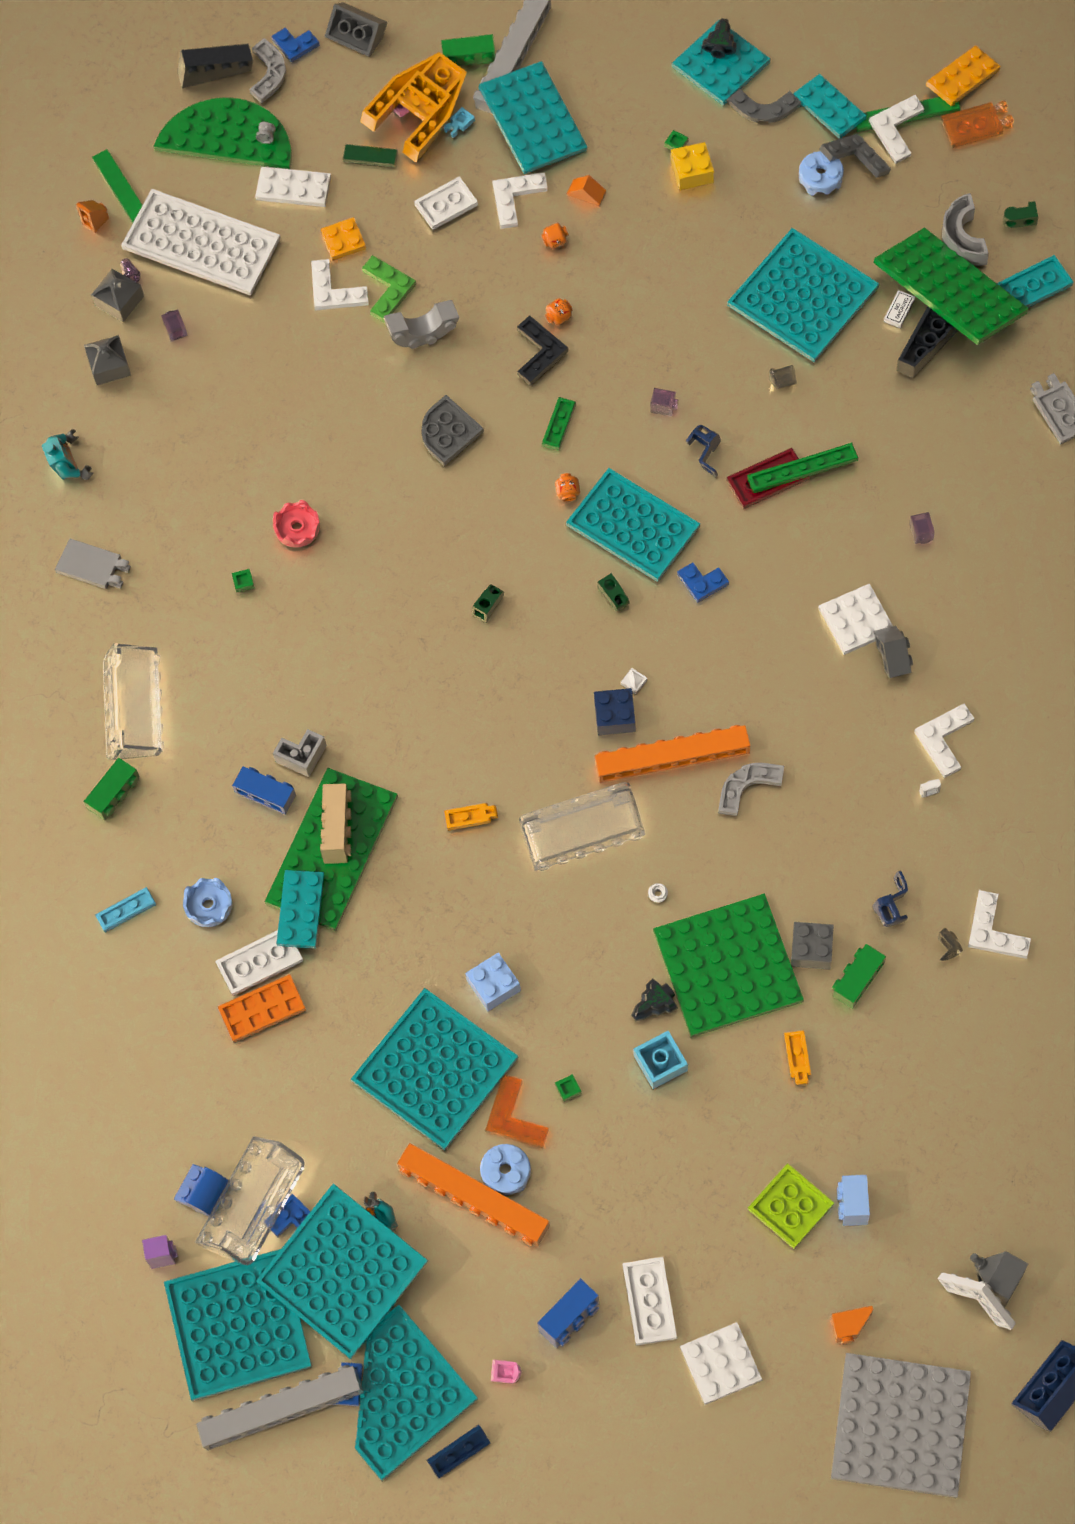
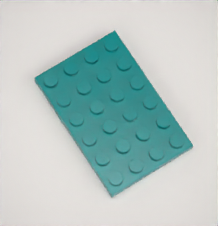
M542 61L479 84L478 88L523 174L587 151V145Z
M608 468L566 521V526L658 582L700 528V523Z

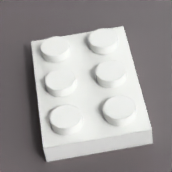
M459 176L415 200L414 204L431 229L434 230L478 206V201Z

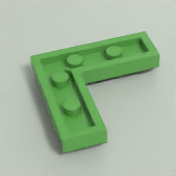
M372 255L362 267V271L389 288L370 310V314L385 323L384 316L394 313L414 288L416 280Z

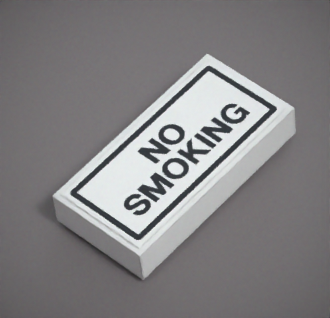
M898 290L884 318V322L901 328L915 300V296Z

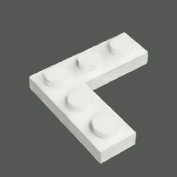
M916 95L869 118L870 124L895 164L911 156L910 150L895 126L924 112V108Z
M545 172L492 181L500 229L518 227L514 196L548 191Z
M329 259L311 261L315 311L369 305L367 286L332 290Z
M965 703L925 723L914 731L943 778L961 770L960 764L943 737L974 722V717Z
M979 890L968 947L1027 959L1031 938L993 931L992 926L998 894Z
M942 1272L938 1277V1280L948 1292L977 1299L997 1326L1012 1330L1016 1324L1011 1317V1313L1002 1306L1001 1300L990 1290L991 1287L986 1282H977L968 1277L962 1278L953 1273L947 1274Z

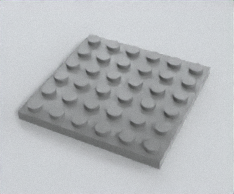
M846 1353L831 1479L957 1498L971 1371Z

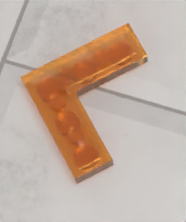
M504 1075L501 1079L485 1132L543 1149L549 1128L511 1117L522 1080Z

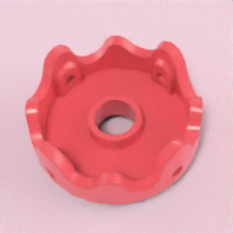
M300 500L297 503H286L279 512L275 511L273 514L275 535L286 546L294 548L306 546L313 542L319 533L320 521L318 514L304 500ZM295 523L302 524L299 529H293L292 526Z

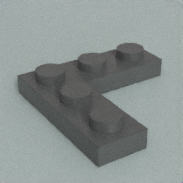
M859 134L822 144L819 149L829 161L854 154L876 178L889 174L891 170L886 162L880 158Z

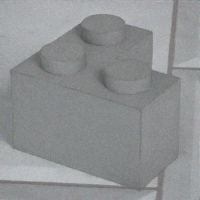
M307 729L299 745L281 738L273 752L275 762L309 777L327 746L325 737Z

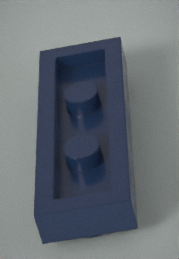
M477 1425L427 1459V1462L439 1479L489 1445L490 1441L480 1425Z

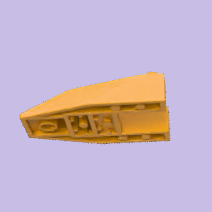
M438 52L395 75L362 111L360 122L375 132L399 104L404 106L423 120L405 141L402 151L414 162H417L450 119L467 72Z

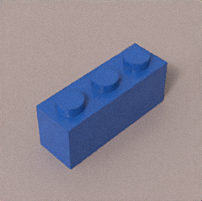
M243 766L232 785L235 793L285 815L296 796L291 784L278 782L273 776L268 774L264 776L252 767L248 769Z

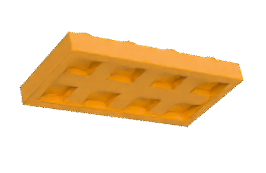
M975 45L927 80L926 86L950 106H953L1000 71L1001 66Z

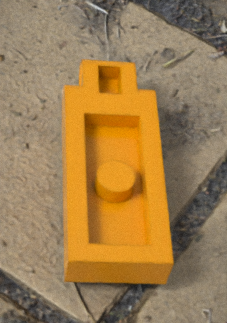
M488 803L444 810L448 831L489 824L491 819L498 818L496 805L488 806Z
M804 1030L784 1033L790 1076L795 1078L796 1085L808 1084L807 1076H811Z

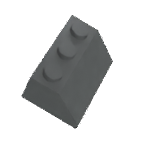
M344 2L334 4L325 37L366 56H371L383 38L387 21Z

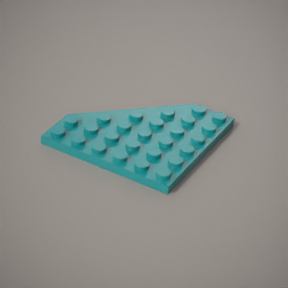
M399 1304L383 1318L366 1340L361 1384L364 1393L360 1394L355 1449L378 1478L383 1481L478 1400L477 1396Z

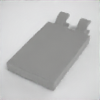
M1053 373L1046 380L1050 389L1044 391L1040 382L1037 381L1032 384L1030 390L1035 395L1032 399L1061 445L1075 438V396L1067 383L1063 382L1060 384L1057 376Z
M70 538L55 571L58 574L107 589L108 585L120 589L123 581H121L120 576L113 574L116 569L128 573L131 566L128 565L129 561L121 559L120 554Z

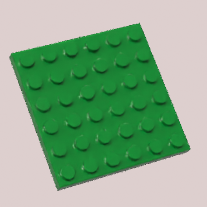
M765 893L653 928L691 1038L804 1002Z

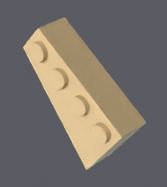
M323 784L322 808L324 813H322L321 820L324 829H321L322 844H320V851L324 864L348 863V856H351V845L348 844V838H351V826H348V820H351V808H348V802H351V790L347 789L346 784Z

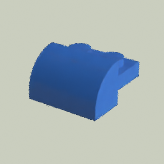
M193 1164L174 1200L212 1218L231 1182L207 1167L202 1168Z

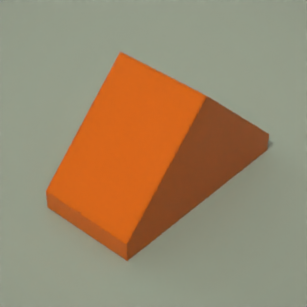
M590 175L573 179L567 192L568 196L600 206L606 194V190Z

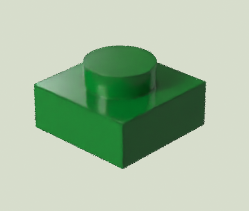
M673 130L665 141L664 147L670 150L685 147L688 143V137Z
M250 569L232 573L236 593L254 588Z
M573 1074L555 1082L563 1102L582 1094Z

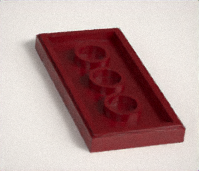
M789 448L726 477V480L740 505L745 509L809 480V476L753 494L747 475L799 459L793 448Z

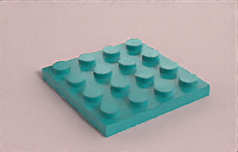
M718 20L672 62V67L724 106L727 103V98L747 85L770 63V58L731 28L730 33L734 36V42L737 43L736 53L725 55L723 58H715L711 53L703 50V41L708 38L710 32L715 30V26L719 22Z

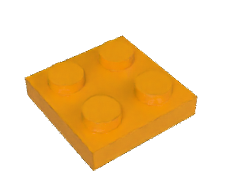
M354 217L321 228L322 236L333 261L366 249Z

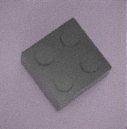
M794 922L791 966L830 970L834 925Z

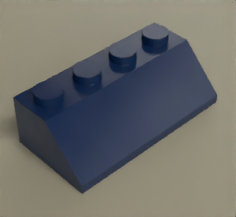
M1063 1340L1060 1341L1011 1403L1032 1422L1049 1432L1053 1430L1075 1402V1346Z

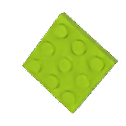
M787 1163L751 1203L748 1211L790 1247L795 1249L832 1208L834 1202Z

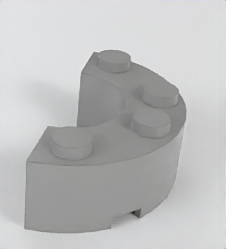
M971 193L954 200L948 210H946L942 227V240L951 250H954L956 254L965 258L972 265H987L989 252L985 239L971 237L962 227L974 218L975 206Z
M452 300L435 303L428 313L417 318H404L401 312L384 316L385 324L393 342L399 346L410 347L411 349L425 344L431 345L436 343L438 339L453 330L459 320V315Z

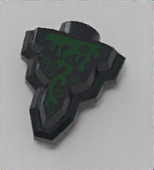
M721 18L716 24L715 30L710 32L708 38L703 41L702 49L711 53L715 58H723L725 55L736 53L737 43L734 42V36L730 33L731 26L728 19Z
M652 978L646 984V990L641 994L642 1000L635 1006L631 1017L635 1021L649 1018L651 1015L660 1016L665 1012L672 1013L678 1009L672 999L675 996L674 991L667 983L661 986Z

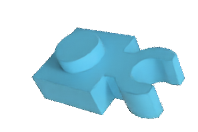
M461 107L450 118L451 123L445 125L444 131L447 133L449 130H453L451 137L454 138L457 136L459 129L464 132L475 121V116Z

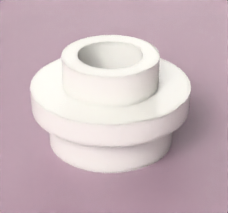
M656 883L649 888L648 895L653 902L660 903L667 898L668 890L663 884ZM656 891H660L662 894L660 896H656L654 893Z

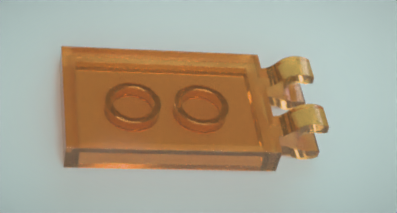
M1001 101L995 106L990 102L941 116V122L952 149L1002 135L1003 129L1012 128V122H1014L1012 115H1007L1001 120L997 116L1007 113L1006 108L1008 106L1006 101Z

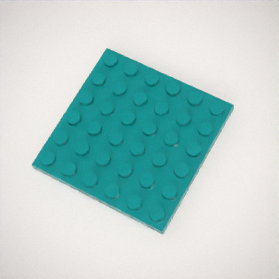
M791 228L727 301V306L812 362H815L879 288V283L794 228Z
M424 988L353 1075L351 1082L445 1151L519 1057Z
M333 1183L256 1281L349 1359H352L429 1260Z
M281 1249L164 1281L191 1401L312 1368L300 1317L256 1281Z

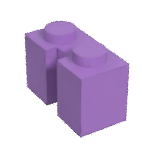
M167 1235L142 1240L145 1260L151 1269L176 1264L175 1258L178 1257L177 1248L173 1240L169 1241Z

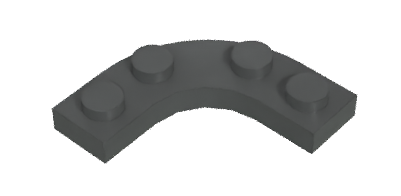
M741 89L727 98V103L745 119L756 123L758 121H769L768 123L780 121L797 110L802 103L790 91L771 104L756 103Z

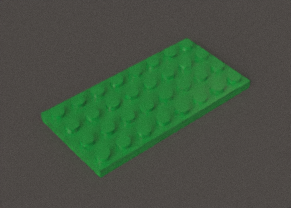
M925 227L874 258L875 265L976 345L984 342L1028 313V307L965 258L956 254L954 250H951Z
M327 768L264 901L265 904L280 910L285 870L324 872L319 925L336 931L398 798V794ZM323 784H346L347 789L351 790V802H348V808H351V820H348V826H351V838H348V844L351 845V856H348V863L324 864L320 851V844H322L321 829H324L321 820L322 813H324L322 808Z

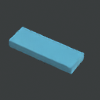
M145 887L95 914L104 932H107L150 909L156 903L148 888Z

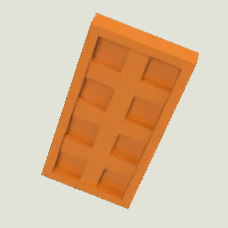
M290 974L218 1006L233 1043L306 1011Z

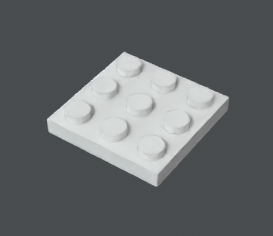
M870 583L819 605V611L844 655L875 642L874 631L893 626Z
M737 1322L680 1346L704 1405L762 1381Z

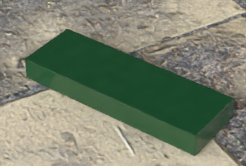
M346 144L343 162L395 168L398 150Z

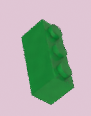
M493 34L441 40L443 55L458 66L487 64L495 60Z
M118 757L83 801L86 808L103 820L111 816L117 804L126 798L128 790L137 784L140 777L137 769Z
M865 944L863 949L859 948L856 951L854 962L847 964L843 971L845 975L841 980L838 978L832 986V989H834L833 997L851 1009L855 1007L886 960L885 955L868 944Z

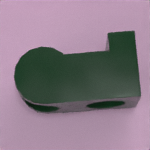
M1035 201L1028 202L1027 207H1008L1004 211L1003 223L1008 228L1037 225L1038 212Z
M612 573L597 582V588L604 594L615 611H619L630 604L624 590Z
M490 584L474 603L472 615L487 623L491 613L502 600L504 591Z

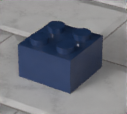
M632 688L594 692L598 736L636 732Z

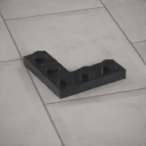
M529 315L517 326V331L537 346L540 351L521 367L517 374L531 386L568 352V347Z

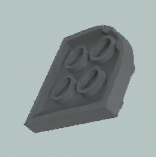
M447 395L442 397L428 410L422 421L423 443L428 452L443 466L447 465L484 432V428Z

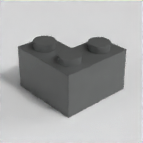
M896 625L874 631L876 646L882 654L884 670L888 677L892 678L912 673L911 666L913 665L911 655H908L907 649L910 648L908 638L904 636L903 631H900Z

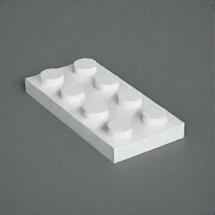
M261 167L255 198L258 201L325 207L331 174Z
M277 930L215 962L232 996H235L303 962L297 947L277 946Z
M663 1257L623 1263L636 1346L677 1339Z

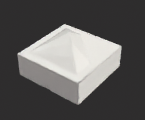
M631 668L621 681V685L625 688H632V692L637 694L647 682V677Z
M930 780L927 783L921 784L919 790L921 797L924 798L939 793L941 788L940 780Z

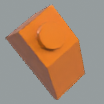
M89 200L76 204L82 224L95 233L109 219L107 208L102 203L98 204L94 200Z
M873 1306L832 1314L831 1321L836 1343L849 1344L854 1342V1339L859 1336L871 1317Z

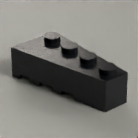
M249 44L181 50L178 65L181 87L186 88L250 72L253 58Z
M927 306L898 359L897 371L914 378L959 330Z

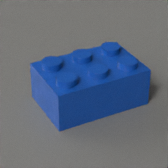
M580 1278L537 1322L539 1332L556 1349L560 1345L563 1347L570 1340L571 1337L569 1335L574 1330L576 1332L579 1331L585 1324L584 1320L588 1316L592 1317L599 1310L598 1294Z

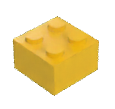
M705 142L671 149V164L679 191L714 183V170Z

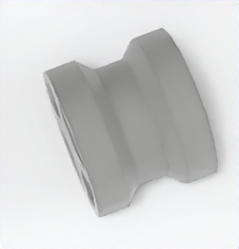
M261 122L258 126L259 132L256 134V139L261 143L270 144L273 142V134L276 131V127L269 122Z

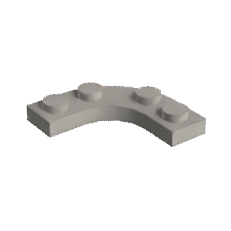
M265 38L252 48V52L268 67L267 73L249 89L250 94L261 103L281 87L286 74L283 56Z
M750 763L742 766V768L726 779L721 792L718 813L737 816L741 795L748 786L753 784L781 786L784 766L769 763Z

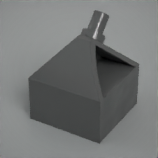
M111 269L91 296L97 308L124 322L142 300L144 294L140 284Z
M119 335L84 345L96 386L131 376Z
M1007 1251L987 1258L979 1257L976 1253L972 1254L970 1259L975 1263L978 1281L986 1282L1005 1308L1024 1275L1028 1263Z

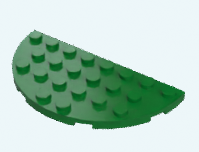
M238 98L208 99L183 109L167 122L154 144L155 151L271 168L290 169L292 163L290 141L281 122L264 107ZM261 122H269L276 127V131L273 134V142L270 144L261 143L256 139V134L259 132L258 126Z

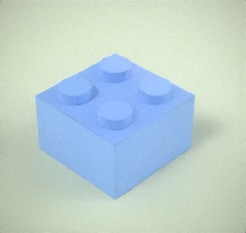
M499 952L465 973L467 982L488 1012L521 991L519 981Z
M867 1175L842 1176L837 1188V1200H841L838 1208L839 1220H843V1226L868 1225L870 1211Z

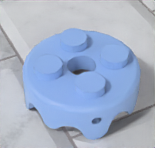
M821 151L813 152L807 155L800 164L799 181L806 188L809 195L813 196L817 192H823L828 195L834 189H839L842 185L843 164L840 159L829 161ZM824 169L826 170V172L820 174L817 172V170Z
M200 878L193 886H187L184 890V911L190 921L198 926L213 927L219 925L227 919L232 910L233 902L230 891L218 878ZM206 900L213 901V905L210 908L203 907V903Z
M500 1144L488 1150L484 1155L480 1165V1173L484 1185L504 1196H509L514 1193H520L526 1188L531 1175V1166L528 1156L519 1147L511 1144ZM503 1164H508L511 1166V1170L509 1173L504 1174L500 1172V1167Z

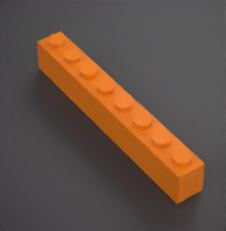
M734 725L729 729H714L704 734L698 732L692 736H678L668 741L658 740L648 745L642 743L632 748L622 747L617 749V751H602L595 755V764L599 782L603 783L750 754V742L746 726Z
M411 1143L408 1144L397 1162L400 1169L399 1172L404 1176H413L420 1185L424 1187L429 1185L434 1188V1192L442 1197L446 1195L452 1198L451 1201L454 1204L470 1208L469 1212L478 1217L480 1215L486 1217V1221L493 1226L500 1225L504 1227L506 1233L511 1236L515 1234L520 1236L521 1240L529 1246L534 1244L538 1247L550 1227L549 1220Z

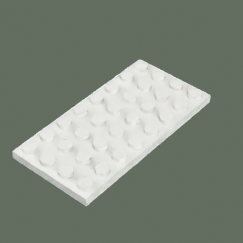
M151 189L121 246L122 249L251 296L281 238L279 234Z

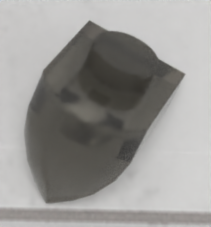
M793 365L777 370L774 368L770 369L769 380L775 388L780 389L797 383Z
M944 928L939 932L938 940L948 949L940 961L954 958L963 951L960 943L957 941V936L952 931L949 932Z

